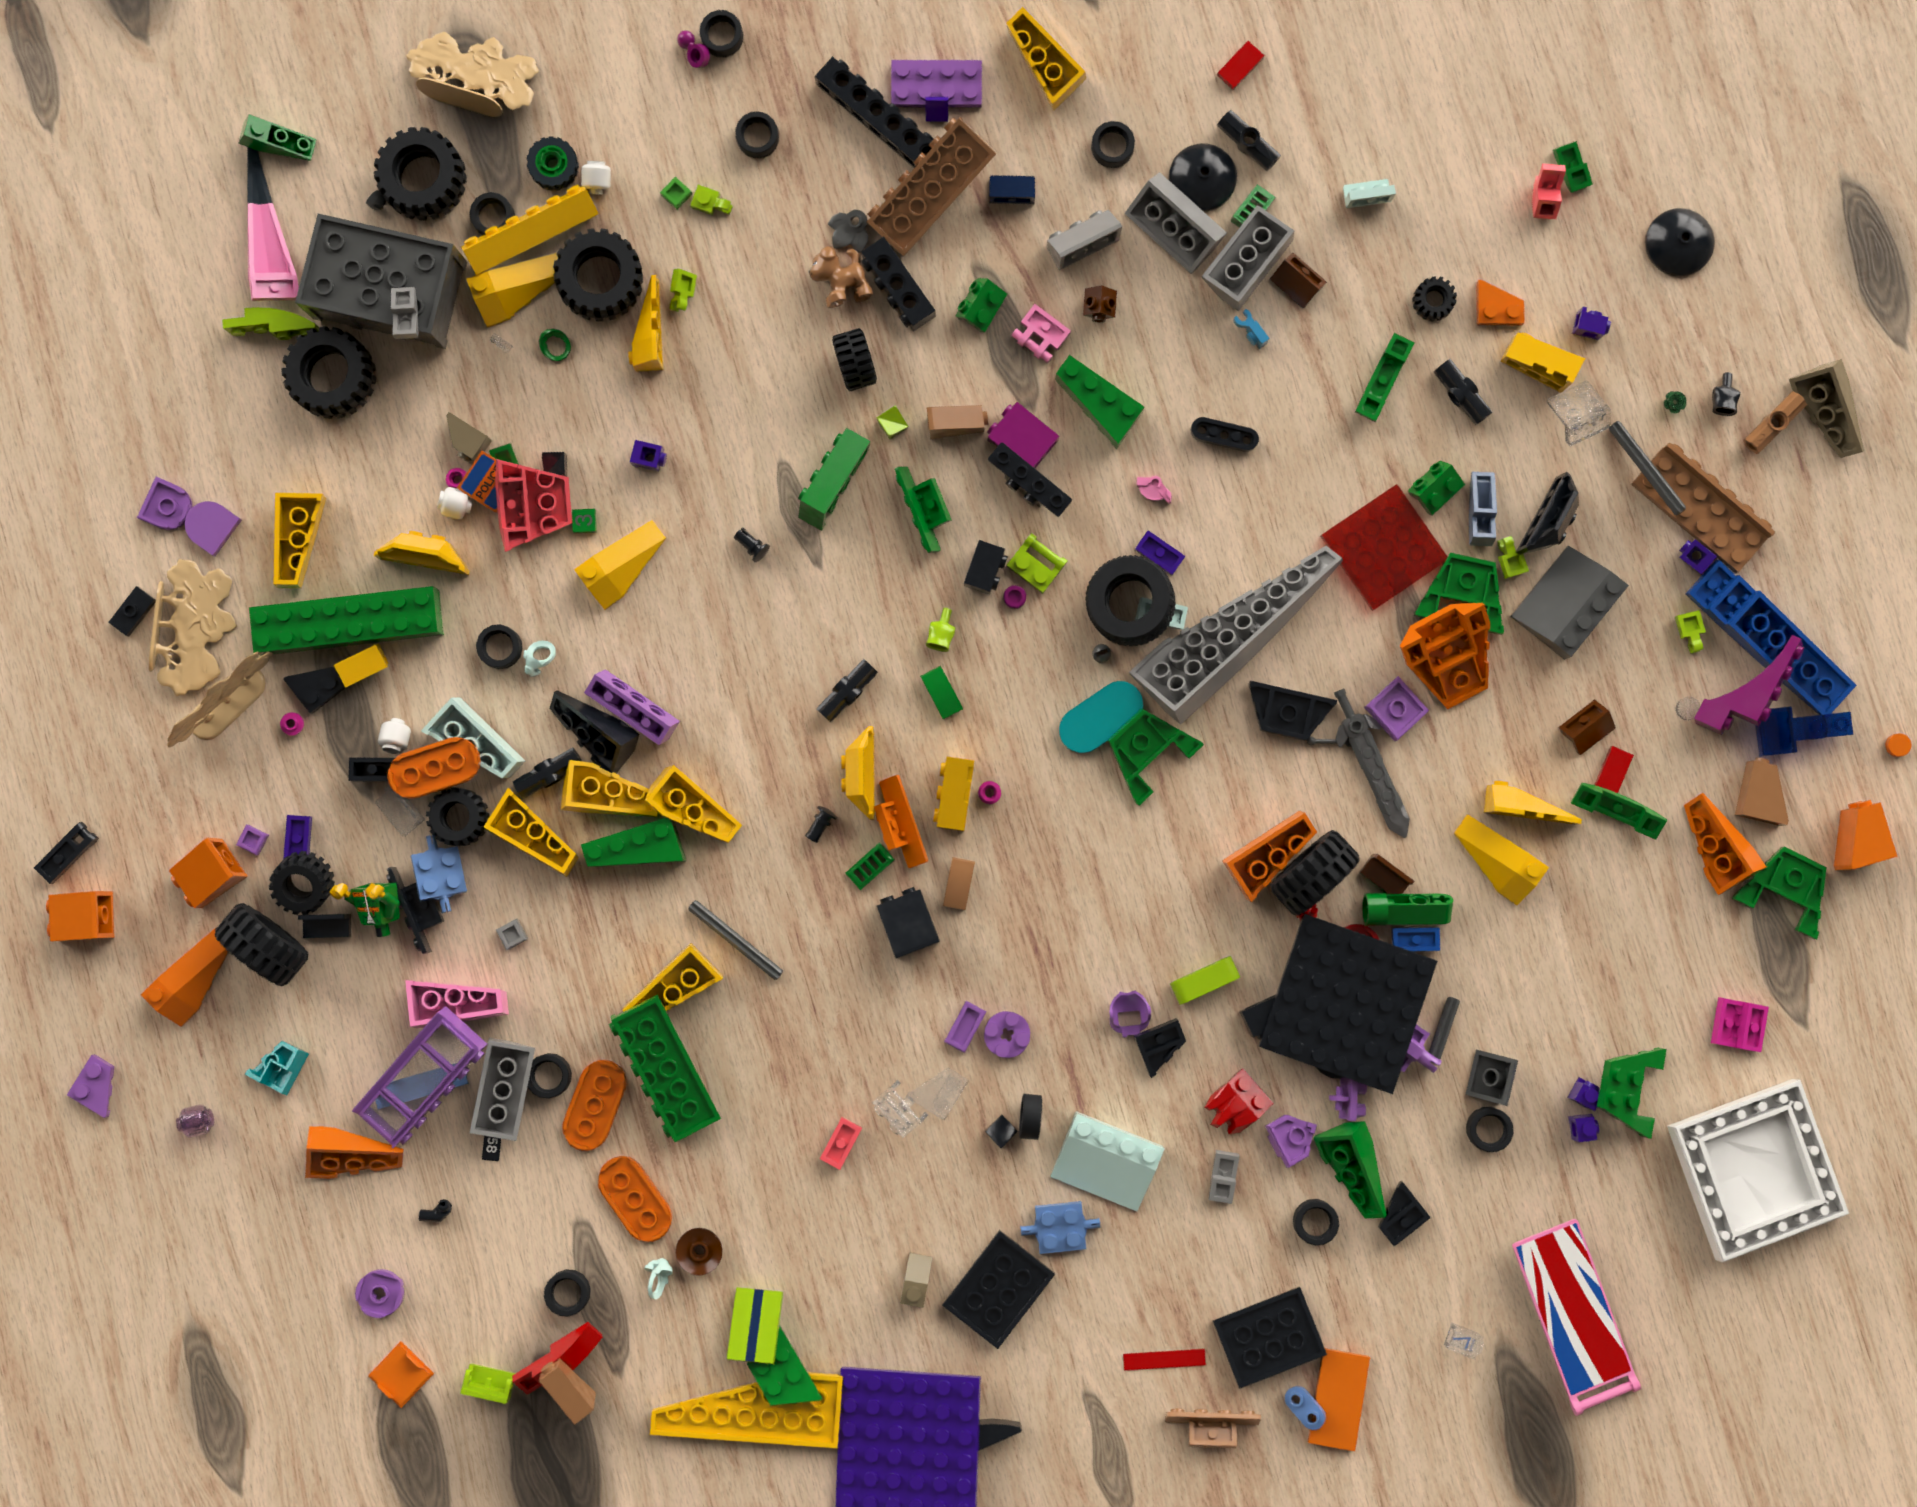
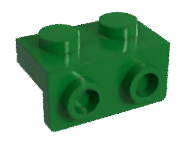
M977 278L971 283L966 298L958 305V312L955 317L967 321L980 332H986L1008 293L988 278Z
M1440 460L1434 463L1421 478L1417 479L1408 492L1419 500L1428 514L1433 516L1465 483L1451 464Z

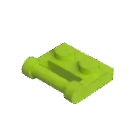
M1031 533L1009 561L1007 567L1043 594L1068 560L1057 556L1036 540L1037 537ZM1032 547L1052 562L1055 567L1051 571L1030 555L1027 550Z

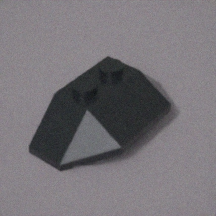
M1568 472L1555 478L1516 550L1517 554L1521 555L1547 549L1556 544L1559 545L1565 539L1567 534L1565 530L1575 520L1577 516L1575 512L1579 506L1578 491Z

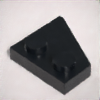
M334 667L283 678L310 714L316 712L345 689Z
M1177 1018L1134 1035L1150 1078L1154 1077L1157 1074V1070L1165 1062L1167 1063L1172 1058L1173 1053L1186 1042Z
M1400 1181L1386 1208L1387 1216L1381 1219L1378 1227L1395 1247L1431 1217L1407 1186Z

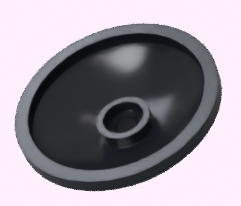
M1200 143L1188 146L1175 157L1170 167L1169 181L1202 211H1210L1225 204L1232 196L1237 183V171L1233 160L1223 149L1212 144ZM1205 169L1209 174L1202 175L1200 171Z
M1676 208L1663 212L1650 224L1645 237L1646 252L1651 262L1660 271L1672 276H1688L1696 273L1708 263L1714 251L1715 240L1711 226L1704 217L1689 209ZM1682 235H1686L1688 241H1684Z

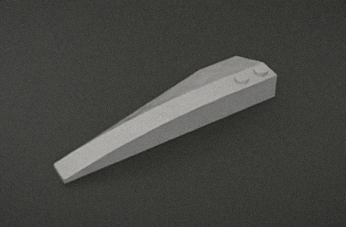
M1327 546L1321 548L1301 560V564L1296 567L1285 569L1282 571V575L1272 581L1268 579L1255 591L1250 590L1219 608V612L1214 615H1207L1200 619V623L1190 629L1187 627L1181 630L1180 634L1173 639L1169 637L1129 672L1130 675L1166 713L1181 725L1240 671L1289 622L1343 561L1342 557Z

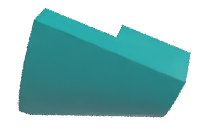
M281 1041L274 1047L271 1053L261 1058L262 1062L253 1070L248 1069L245 1075L281 1094L288 1095L309 1053L285 1041Z

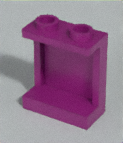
M1018 402L1013 406L1009 404L1001 414L1003 416L1002 420L999 423L994 422L987 431L989 434L987 441L993 442L996 446L1004 443L1034 468L1039 465L1059 441L1058 434Z

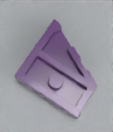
M95 1054L91 1055L67 1096L103 1118H107L110 1115L108 1106L109 1096H112L111 1080L114 1076V1066Z

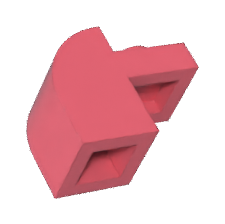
M1542 164L1539 176H1536L1533 187V218H1557L1562 202L1560 189L1566 173L1565 165Z

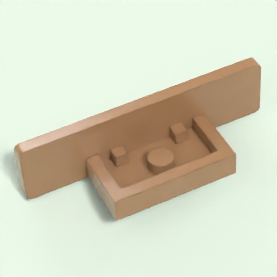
M1175 1408L1171 1409L1170 1412H1166L1165 1415L1166 1423H1188L1189 1447L1236 1448V1425H1259L1261 1421V1415L1255 1414L1254 1411H1242L1241 1414H1231L1230 1410L1208 1413V1410L1205 1409L1184 1412V1409Z

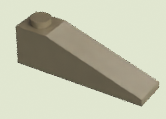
M1842 359L1817 366L1789 379L1792 390L1805 399L1807 403L1805 410L1811 416V421L1819 426L1824 433L1825 439L1840 458L1864 451L1850 382Z

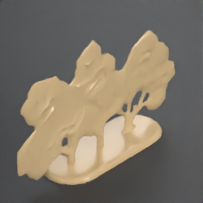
M447 32L436 34L433 38L419 42L417 49L410 50L405 56L411 62L409 73L412 77L419 78L416 81V86L423 94L434 100L491 117L502 115V108L494 100L495 98L502 99L506 106L512 110L523 105L529 106L534 92L525 83V80L531 79L539 72L536 61L532 57L516 55L504 59L502 57L503 46L495 37L486 40L482 45L476 44L471 46L468 53L463 54L460 53L456 40ZM436 66L441 67L443 71L442 78H439L440 74L436 75ZM428 67L431 68V73L427 72ZM446 73H451V76L446 78ZM430 75L433 79L424 77ZM453 78L463 81L464 87H457L445 83V81ZM495 88H499L497 94H493ZM471 89H483L485 95L471 91Z
M179 559L177 565L172 566L167 571V578L173 585L174 590L169 596H164V583L159 581L149 653L150 672L155 668L157 655L161 654L164 657L167 665L158 672L157 681L162 686L171 687L175 696L185 695L188 690L199 691L202 687H205L208 681H212L220 675L217 660L212 654L208 653L205 649V644L207 642H218L223 637L224 632H230L237 627L231 613L220 610L218 604L229 596L232 585L231 577L225 575L221 568L209 571L205 576H202L195 561ZM177 594H183V598L175 597ZM164 602L175 607V612L169 621H161ZM161 627L172 628L175 631V640L168 647L159 645ZM174 645L179 646L177 650H173L172 647ZM172 652L177 654L181 662L177 664L174 661H172L170 659L172 658V655H169L168 653ZM169 664H172L175 669H169Z
M258 652L248 655L225 680L219 681L208 688L206 696L194 708L192 713L174 724L172 732L167 739V746L173 747L178 742L187 740L192 733L204 740L214 739L220 735L264 692L266 685L265 677L260 670L269 662V658L272 657L273 653L266 652L259 658H257Z

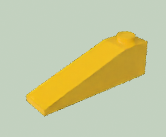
M557 253L492 269L466 279L487 328L511 319L524 305L527 306L534 297L555 283L553 265L554 260L558 259Z
M651 275L632 341V351L628 352L629 364L633 365L636 372L663 370L659 280L656 275Z
M651 520L598 552L574 570L595 599L606 610L625 596L631 584L638 578L642 569L652 559L666 538L655 522Z
M569 760L562 789L561 810L657 817L658 814L656 810L644 801L649 791L648 788L635 782H630L614 772L611 773L600 768L599 765L594 763Z
M1494 781V784L1487 785L1484 813L1574 825L1582 823V819L1516 787H1510L1508 782Z

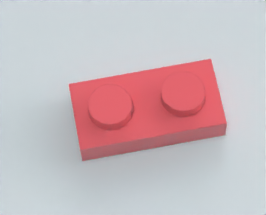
M841 1117L820 1160L840 1170L862 1127Z

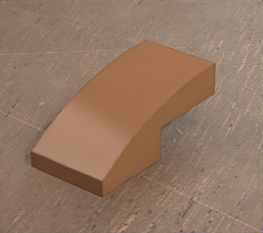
M952 857L943 906L966 910L975 861Z

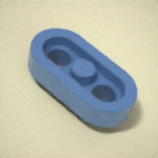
M1294 1386L1286 1392V1405L1306 1428L1316 1430L1324 1425L1326 1421L1325 1411L1304 1387ZM1293 1395L1300 1397V1403L1293 1401ZM1309 1414L1316 1416V1422L1310 1421Z

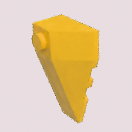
M675 765L666 767L652 783L644 800L661 816L726 843L730 842L742 826L741 823Z
M1466 814L1454 832L1469 855L1479 865L1483 874L1493 884L1495 890L1516 906L1538 885L1549 869L1547 865L1468 814Z

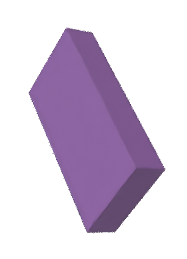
M966 1001L944 1042L965 1053L986 1011Z

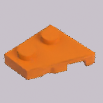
M1483 280L1476 282L1477 325H1523L1525 323L1524 300Z

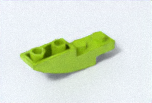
M244 308L245 317L222 319L223 329L232 336H244L245 332L253 331L257 334H264L269 330L278 340H290L291 336L308 335L307 330L312 328L319 331V326L307 318L274 308Z

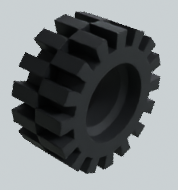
M1433 276L1431 279H1425L1414 292L1415 295L1412 302H1415L1413 305L1414 309L1417 308L1418 310L1416 313L1418 315L1422 314V318L1425 320L1430 318V321L1435 319L1439 321L1443 317L1445 318L1452 311L1457 301L1455 300L1457 292L1454 293V285L1450 286L1448 279L1446 282L1443 281V277L1436 279V276ZM1430 291L1439 292L1443 297L1442 305L1438 307L1430 306L1426 300L1427 293Z

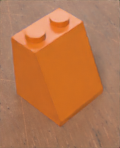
M1871 800L1858 801L1848 804V809L1841 810L1834 860L1835 870H1853L1898 857L1881 802L1872 803Z
M208 837L169 870L172 875V882L177 888L182 889L185 894L184 899L186 903L194 908L205 907L248 877L224 840Z
M113 891L48 895L46 910L49 914L47 934L50 937V941L115 937Z

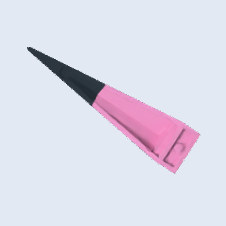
M247 147L248 280L251 300H296L299 289L297 274L280 228L257 150Z

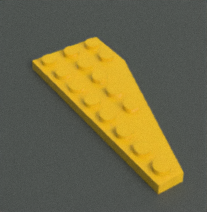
M808 1372L823 1398L821 1401L771 1406L758 1383L754 1382L654 1408L651 1412L650 1435L838 1448L843 1376Z

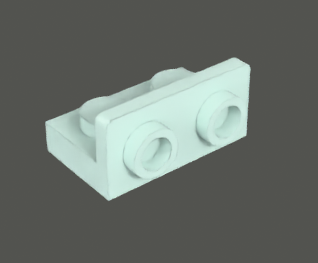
M1388 179L1348 184L1343 187L1346 209L1388 203L1392 201L1396 194L1395 185L1389 186Z

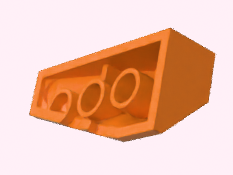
M1701 793L1684 805L1691 831L1695 833L1699 845L1697 847L1698 853L1703 858L1705 876L1718 895L1766 868L1754 847L1704 793Z
M215 929L162 973L141 994L158 1013L180 1027L200 1009L207 990L210 989L218 969L221 968L228 954L227 949L217 941Z

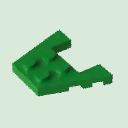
M1449 553L1414 612V616L1426 618L1437 612L1440 597L1464 603H1483L1490 621V630L1488 632L1503 635L1504 626L1501 619L1502 609L1499 602L1496 562Z
M1140 709L1108 739L1132 798L1138 806L1154 792L1139 776V773L1173 742L1190 759L1204 745L1201 741L1144 709Z
M1783 846L1765 863L1766 868L1752 876L1733 895L1732 899L1749 908H1754L1763 888L1805 908L1795 931L1817 940L1819 931H1817L1818 921L1821 919L1820 904L1821 897L1824 894L1827 867Z
M1658 1047L1653 1048L1654 1050L1640 1051L1638 1054L1624 1055L1605 1060L1597 1102L1599 1109L1614 1119L1620 1120L1626 1124V1127L1638 1132L1640 1136L1652 1139L1655 1118L1637 1115L1640 1105L1645 1067L1664 1069L1667 1049Z

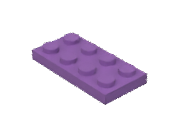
M891 60V103L897 107H926V97H948V107L982 108V60Z

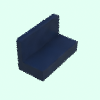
M991 175L989 203L1035 204V177Z

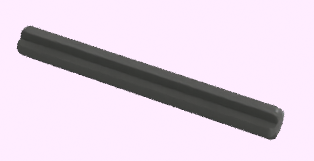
M1620 421L1614 422L1609 427L1610 432L1674 515L1677 516L1686 510L1684 503Z
M695 900L688 908L691 913L771 978L777 980L782 975L783 970L700 902Z

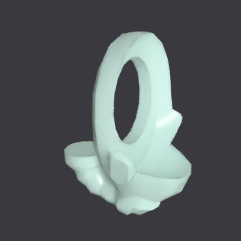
M545 640L537 641L530 645L527 651L524 650L523 657L526 660V665L524 666L525 673L530 677L539 675L541 671L538 668L548 665L555 658L556 649L551 642ZM540 648L550 650L549 657L544 660L533 658V654Z
M664 1258L652 1260L644 1267L645 1270L652 1272L648 1282V1295L654 1300L661 1296L665 1284L669 1283L668 1276L673 1274L672 1267ZM657 1276L658 1284L656 1290L653 1293L652 1285L654 1278Z

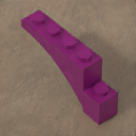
M1792 635L1776 659L1747 684L1711 700L1704 698L1694 717L1695 723L1722 735L1725 730L1728 731L1734 721L1733 715L1757 726H1760L1762 721L1766 722L1771 713L1769 707L1772 701H1777L1781 695L1782 688L1780 686L1782 682L1790 678L1793 671L1791 666L1794 660H1799L1804 651L1801 638Z

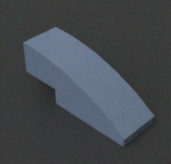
M1472 472L1469 495V545L1493 546L1496 539L1495 517L1497 514L1495 472Z

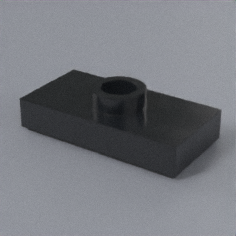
M136 586L108 623L129 637L155 604L156 599Z

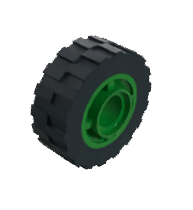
M549 136V138L543 137L538 142L533 143L534 145L529 149L526 164L536 184L538 183L542 188L557 191L573 183L575 176L578 174L579 163L577 155L567 141H563L562 138H554L553 136ZM550 160H558L556 167H547Z

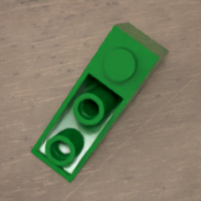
M249 114L243 123L238 144L260 152L311 161L317 139Z

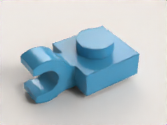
M1245 309L1243 314L1246 316V320L1240 321L1235 316L1233 321L1236 326L1247 329V339L1253 346L1257 345L1260 349L1267 344L1270 338L1259 323L1253 320L1250 311Z

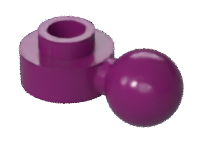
M687 30L680 32L677 37V43L681 48L688 49L687 60L689 64L694 68L707 66L710 60L708 48L704 44H695V37L692 32Z

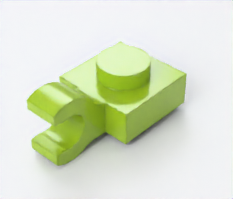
M701 185L697 186L690 204L692 209L713 215L715 209L730 214L733 205H730L731 201L719 199V191Z
M679 268L673 269L670 292L675 293V296L670 302V310L679 312V309L686 311L687 298L694 297L696 274Z
M1512 536L1497 540L1498 547L1504 554L1498 557L1504 578L1528 572L1524 554L1519 555L1516 553Z
M1700 610L1677 615L1675 620L1680 638H1688L1690 654L1703 650L1704 647L1700 634H1704L1706 631Z

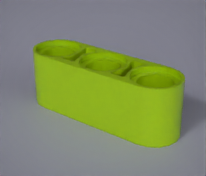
M1228 956L1171 982L1170 985L1179 1005H1182L1233 982L1241 976L1232 957Z

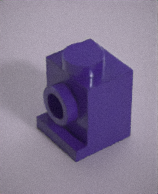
M1584 306L1577 312L1572 334L1599 340L1605 334H1608L1611 326V321L1608 320L1609 317L1602 316V313L1598 311L1586 312L1587 307Z
M635 440L630 458L632 466L659 471L660 466H665L667 454L664 453L662 446ZM650 454L654 455V460L651 462L647 461V456Z
M1696 539L1693 542L1688 540L1679 550L1682 553L1680 558L1701 575L1717 558L1714 553ZM1699 551L1701 558L1699 560L1693 559V552Z
M1578 1077L1568 1098L1589 1110L1596 1111L1600 1089L1595 1084Z
M1593 1114L1568 1116L1571 1140L1577 1142L1597 1140L1599 1124L1594 1119Z

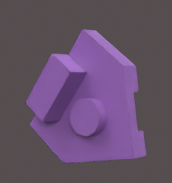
M1283 1115L1265 1125L1269 1133L1267 1138L1277 1157L1282 1158L1286 1168L1309 1157L1310 1144L1313 1134H1315L1316 1124L1289 1115Z

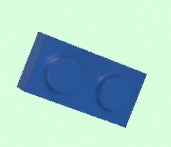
M1440 927L1391 928L1392 945L1409 951H1440Z

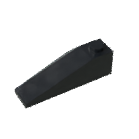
M558 690L554 692L550 710L566 730L573 731L579 739L577 741L578 745L581 748L585 746L592 755L590 760L594 764L617 774L635 751L640 734L618 718Z

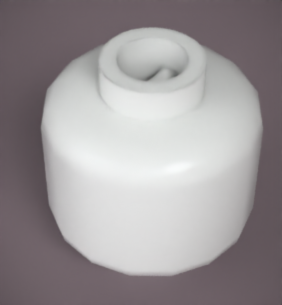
M587 161V164L581 168V186L589 189V194H603V190H607L611 186L610 167L606 166L605 162Z
M447 487L445 491L440 492L437 509H440L443 516L462 519L465 513L470 514L473 500H469V496L459 489Z
M392 718L391 721L384 722L381 725L378 744L387 753L399 754L408 747L411 729L405 725V721Z

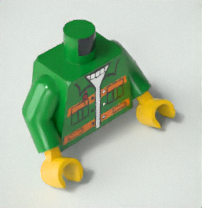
M341 883L334 885L329 892L333 898L340 900L344 896L347 902L354 905L361 924L374 925L377 937L390 935L388 923L398 920L400 917V902L398 900L396 883H368L352 888L350 891H348L346 884Z

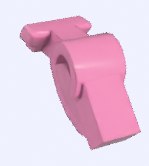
M1152 476L1151 478L1137 477V486L1145 498L1152 501L1165 499L1168 504L1171 503L1172 494L1162 484L1159 476Z

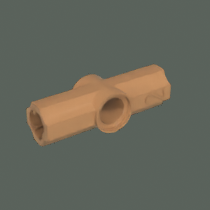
M1792 391L1743 440L1745 446L1751 452L1759 454L1807 405L1805 399L1800 394ZM1772 418L1778 421V428L1772 425Z

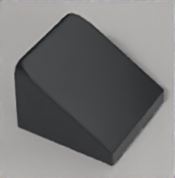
M1000 1115L985 1130L1000 1148H1003L1018 1132L1003 1115Z

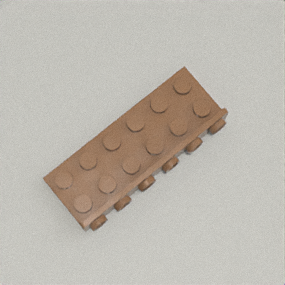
M961 117L957 121L954 118L949 121L944 127L947 132L941 138L937 135L928 145L932 149L926 155L921 153L913 162L916 167L911 172L906 170L898 179L900 182L899 186L895 190L891 187L883 196L885 199L880 207L876 204L867 214L870 216L867 223L882 237H885L887 242L903 257L997 154Z
M1666 444L1651 462L1684 503L1686 510L1677 516L1674 515L1642 472L1631 485L1699 543L1714 553L1733 572H1740L1764 542L1775 534L1772 525L1765 519H1760L1756 516L1754 510L1749 505L1742 504L1737 500V496L1733 491L1723 488L1715 476L1704 472L1696 460L1689 459L1684 455L1681 447L1676 444Z

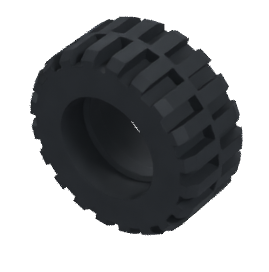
M409 127L408 132L403 133L402 130L396 132L397 136L391 139L389 137L385 140L387 145L385 148H379L377 153L380 155V158H376L374 161V166L377 169L374 171V179L377 181L376 186L379 192L399 214H404L406 218L413 220L417 217L419 221H426L428 216L434 220L439 218V213L444 212L446 215L451 211L449 207L452 204L457 206L460 202L457 198L458 195H463L465 192L463 183H467V175L464 172L466 168L461 156L453 144L436 130L431 133L429 128L421 127L420 131H417L415 127ZM431 157L439 162V176L429 188L422 191H409L402 186V173L405 167L414 159Z
M594 228L587 229L588 233L582 235L580 231L575 234V239L571 240L568 238L564 242V249L559 248L557 252L558 259L554 260L553 268L555 273L553 276L562 301L566 306L570 307L573 313L576 315L581 314L587 320L595 318L596 321L603 322V318L609 317V320L616 319L615 315L619 313L623 316L628 312L627 308L629 306L633 307L636 304V297L640 296L642 291L643 274L638 254L632 248L631 243L627 239L623 240L621 235L616 232L610 234L608 229L602 228L600 232H595ZM594 257L612 259L620 269L618 283L611 290L602 294H592L584 291L577 280V273L581 265Z
M327 326L319 327V331L312 328L307 330L308 335L302 336L300 334L295 338L298 342L295 345H289L287 350L290 353L288 356L284 355L282 361L286 365V368L281 369L282 376L286 378L283 383L289 391L291 398L313 415L318 417L321 415L327 419H332L333 416L339 419L345 417L346 412H349L351 415L357 412L356 407L359 404L363 407L367 403L364 400L365 397L372 395L374 390L370 387L371 384H376V376L373 374L376 371V367L371 361L372 356L369 351L353 335L347 331L343 332L340 328L336 327L330 330ZM329 354L342 355L348 363V373L344 382L333 391L319 392L315 390L311 384V372L316 362Z
M1331 830L1303 851L1277 876L1270 885L1271 892L1291 914L1299 916L1322 900L1351 873L1359 863V854L1338 831Z
M244 903L235 905L215 929L217 941L230 954L235 956L249 969L275 985H287L308 960V951L295 938L270 918Z

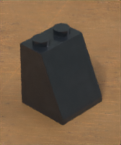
M915 887L901 891L903 896L894 899L893 895L880 900L881 904L877 906L896 959L940 942L921 889L915 890Z

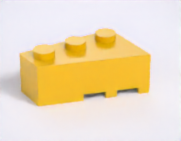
M1518 332L1512 338L1500 362L1562 393L1574 382L1585 358L1537 340L1527 333Z
M947 756L946 763H941L940 776L944 777L943 785H938L936 799H940L939 809L935 808L933 822H937V828L965 830L974 760Z

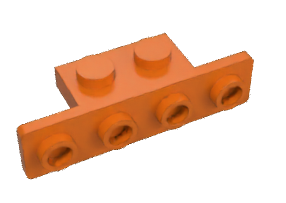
M894 775L881 780L879 785L886 803L874 806V810L888 851L901 847L908 868L928 862V857L900 776Z

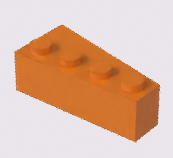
M1298 811L1222 860L1245 898L1252 902L1257 897V894L1271 882L1272 878L1288 864V861L1310 841L1317 831L1306 813Z

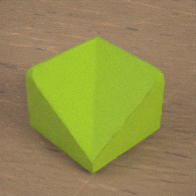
M896 405L876 417L877 422L889 439L909 427Z

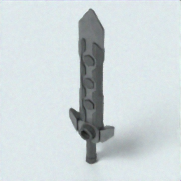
M1345 689L1334 692V695L1338 699L1346 719L1338 727L1336 735L1337 744L1339 747H1342L1347 737H1349L1350 745L1361 769H1363L1388 828L1401 837L1406 838L1410 818L1387 772L1370 730H1368V728L1381 729V726L1375 718L1367 714H1354Z

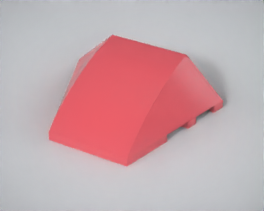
M496 459L495 488L498 521L505 552L572 523L569 477Z

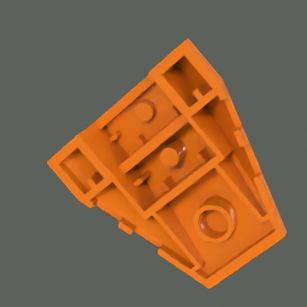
M1483 603L1450 604L1410 625L1400 644L1405 663L1447 709L1488 689L1489 662L1487 661V650L1490 649V643L1488 642L1490 621Z

